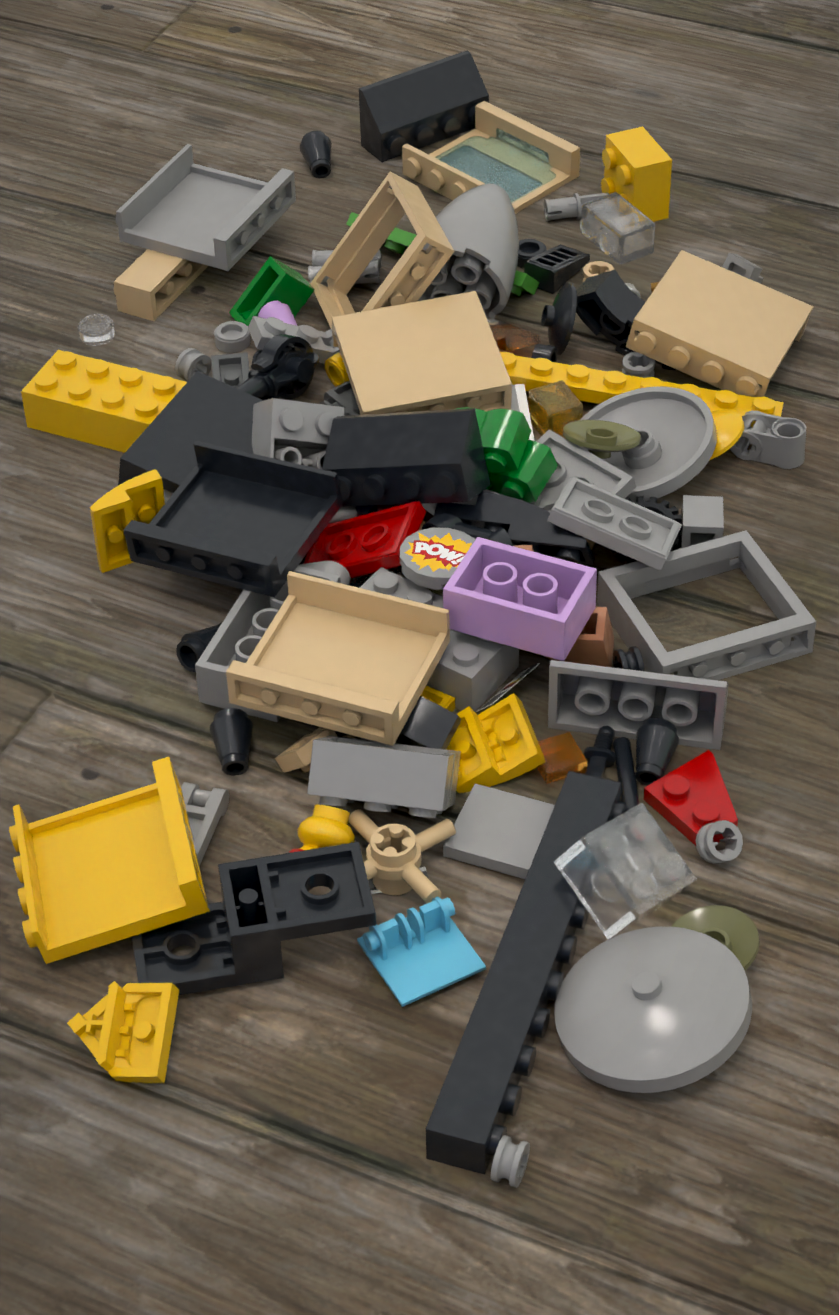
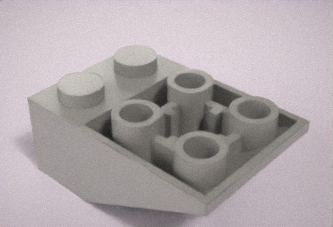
M277 398L253 404V454L322 469L332 421L337 416H344V407Z

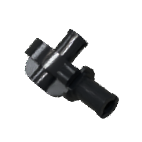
M287 334L276 335L267 342L263 350L260 349L254 354L251 368L254 370H250L248 379L236 388L264 401L271 398L288 400L298 398L308 389L314 376L315 366L320 361L319 356L313 352L311 345L301 337Z

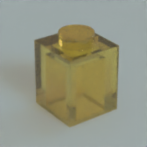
M563 380L529 390L531 424L541 437L548 430L564 437L563 427L583 417V404Z

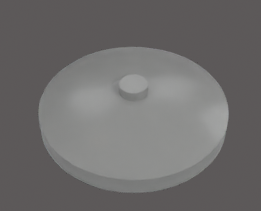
M646 387L624 392L597 405L580 419L603 420L623 424L635 429L641 435L638 446L625 451L611 452L610 458L602 459L634 478L636 488L625 498L626 500L630 498L633 503L636 502V497L643 496L644 501H650V497H663L687 484L709 462L717 442L716 425L707 404L695 394L674 387Z
M648 927L629 931L608 939L586 953L571 968L562 982L555 1002V1025L565 1054L571 1063L589 1079L619 1091L632 1093L662 1092L680 1088L704 1078L718 1069L734 1054L742 1043L751 1022L752 997L743 966L734 953L718 940L686 928Z

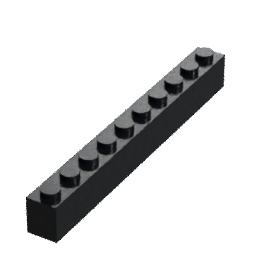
M568 771L426 1126V1159L485 1175L491 1157L495 1155L499 1141L502 1136L507 1135V1127L503 1125L507 1115L515 1116L518 1110L522 1087L518 1086L522 1075L529 1077L532 1072L536 1057V1047H533L536 1037L544 1038L550 1019V1009H547L550 1000L556 1001L564 980V973L561 972L563 964L571 965L577 946V937L574 936L577 928L584 929L590 910V902L587 901L589 894L597 895L603 872V869L600 868L601 861L609 862L615 841V835H612L613 829H621L624 822L627 803L620 801V782Z

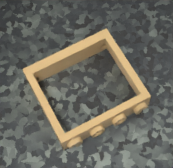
M391 171L310 283L315 289L314 293L331 330V317L355 313L347 293L405 213L414 227L417 236L362 311L417 302L454 253L453 247L419 187ZM428 243L429 247L426 251L423 250V247ZM325 276L329 277L326 281L328 286L321 284Z

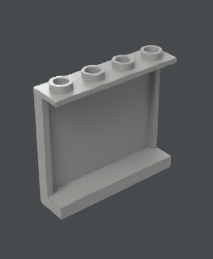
M187 144L116 211V224L118 226L120 242L229 271L296 201L294 171L282 168L269 182L194 164L192 145Z

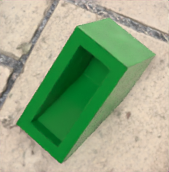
M270 256L229 313L236 321L249 326L252 317H258L264 305L271 301H280L290 307L295 317L315 289L299 272Z

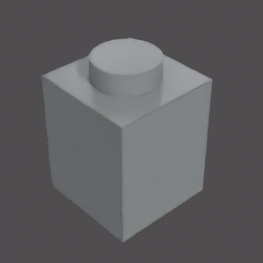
M683 495L681 548L723 537V497Z

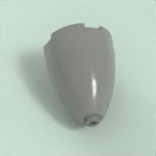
M487 183L464 192L437 214L436 219L453 247L454 253L418 301L476 291L486 318L490 320L494 319L504 309L509 299L518 264L519 236L515 210L509 195L499 185ZM428 243L423 247V250L426 251L429 247Z

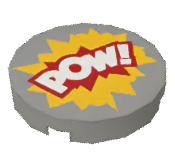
M428 528L417 531L406 537L400 546L402 573L407 579L418 586L433 590L443 589L444 584H447L476 539L465 532L451 528Z

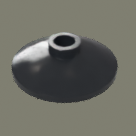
M569 282L565 283L559 290L552 306L545 305L541 317V325L548 327L549 344L556 346L558 355L565 351L569 343L576 316V287L573 283Z

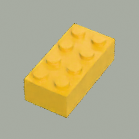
M57 350L23 388L21 394L27 427L125 453L187 382L169 376L142 371L137 368L106 362L101 359L74 354L69 351Z

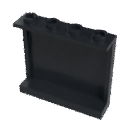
M197 371L120 458L118 485L156 469L162 477L163 489L174 493L197 465L193 446L195 441L253 454V404L264 400Z
M195 441L193 446L197 465L152 521L146 524L131 520L123 530L131 561L275 598L286 583L288 572H294L342 506L338 473Z

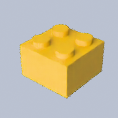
M643 126L607 134L605 149L602 151V160L605 166L604 178L601 180L602 193L610 194L612 204L616 207L618 214L622 215L631 227L669 218L672 159Z

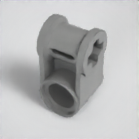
M753 410L746 412L742 416L744 431L740 439L730 448L734 455L743 460L771 464L783 469H792L803 464L806 444V425L804 422L796 418H785ZM753 421H756L755 424H754V426L751 427V426H750L751 423H752ZM752 444L751 449H750V450H747V448L749 447V445Z

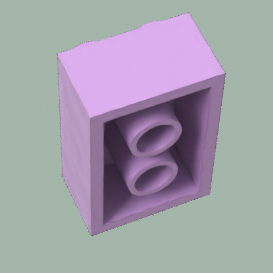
M477 537L443 588V608L449 609L451 630L565 661L596 608L597 569Z

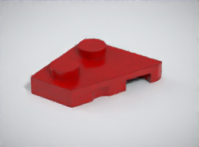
M710 750L705 751L644 787L643 800L695 846L698 831L708 823L726 820L736 826L738 825L737 815L714 754ZM721 833L714 835L713 842H721L720 840L724 838Z

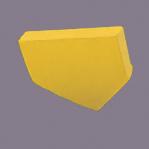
M114 981L108 986V994L83 1016L78 1012L67 1022L74 1033L80 1037L94 1055L98 1064L116 1081L165 1083L179 989L173 983H127L122 988Z

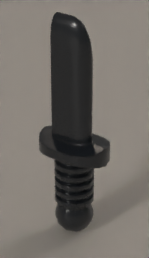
M608 725L602 726L598 730L594 746L587 747L584 750L582 759L588 764L585 775L603 778L606 767L614 765L616 754L611 751L615 731L612 727Z

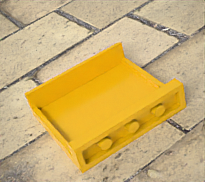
M170 757L152 762L156 779L154 784L29 824L20 805L13 806L15 825L9 827V833L16 852L20 853L19 856L13 857V862L21 884L24 883V887L18 889L20 904L25 915L29 916L28 920L22 921L23 931L29 947H38L46 964L210 911L182 788Z

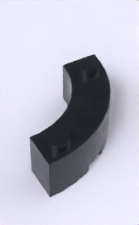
M615 269L587 278L576 290L577 315L596 336L601 332L606 338L617 345L616 351L623 355L636 352L626 348L633 320L645 304V301L629 289ZM662 363L663 369L676 370Z

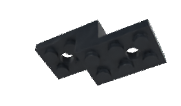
M359 842L218 864L222 902L208 904L209 912L132 936L138 983H173L179 989V995L281 979L284 978L281 941L376 926V912ZM318 886H325L331 890L325 895L309 893L312 888ZM180 946H189L194 949L191 953L184 956H177L171 953L172 950Z

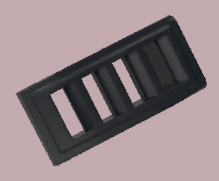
M560 244L530 258L524 264V273L539 282L538 289L554 294L590 261V254Z

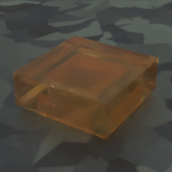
M570 732L538 741L546 762L537 768L546 784L566 778L568 771L576 773L586 772L587 760Z

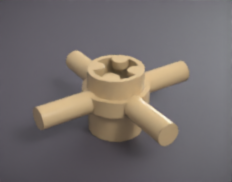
M357 809L350 814L348 822L369 843L366 848L367 860L364 861L367 879L373 878V884L376 889L388 895H401L413 889L426 904L432 902V899L437 896L441 897V891L419 869L421 866V852L456 834L451 820L445 819L415 835L410 828L400 824H387L378 827L361 809Z

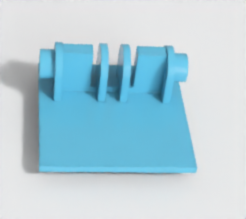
M438 896L433 898L432 902L419 907V912L414 907L407 909L406 918L402 913H398L391 920L379 925L376 924V926H370L368 932L364 933L362 937L357 938L358 944L402 1007L486 970V965L450 918L455 915V907L448 897L444 899Z

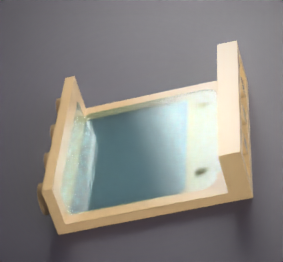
M486 101L475 106V129L429 155L409 144L402 146L403 175L451 200L482 184L499 185L509 195L515 214L579 177L580 147Z

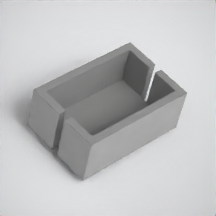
M331 735L314 739L307 794L320 796L319 803L324 805L346 806L347 803H354V800L365 801L364 809L391 812V808L397 809L398 806L409 807V815L435 818L436 814H442V811L455 805L461 751L396 743L394 746L372 740Z

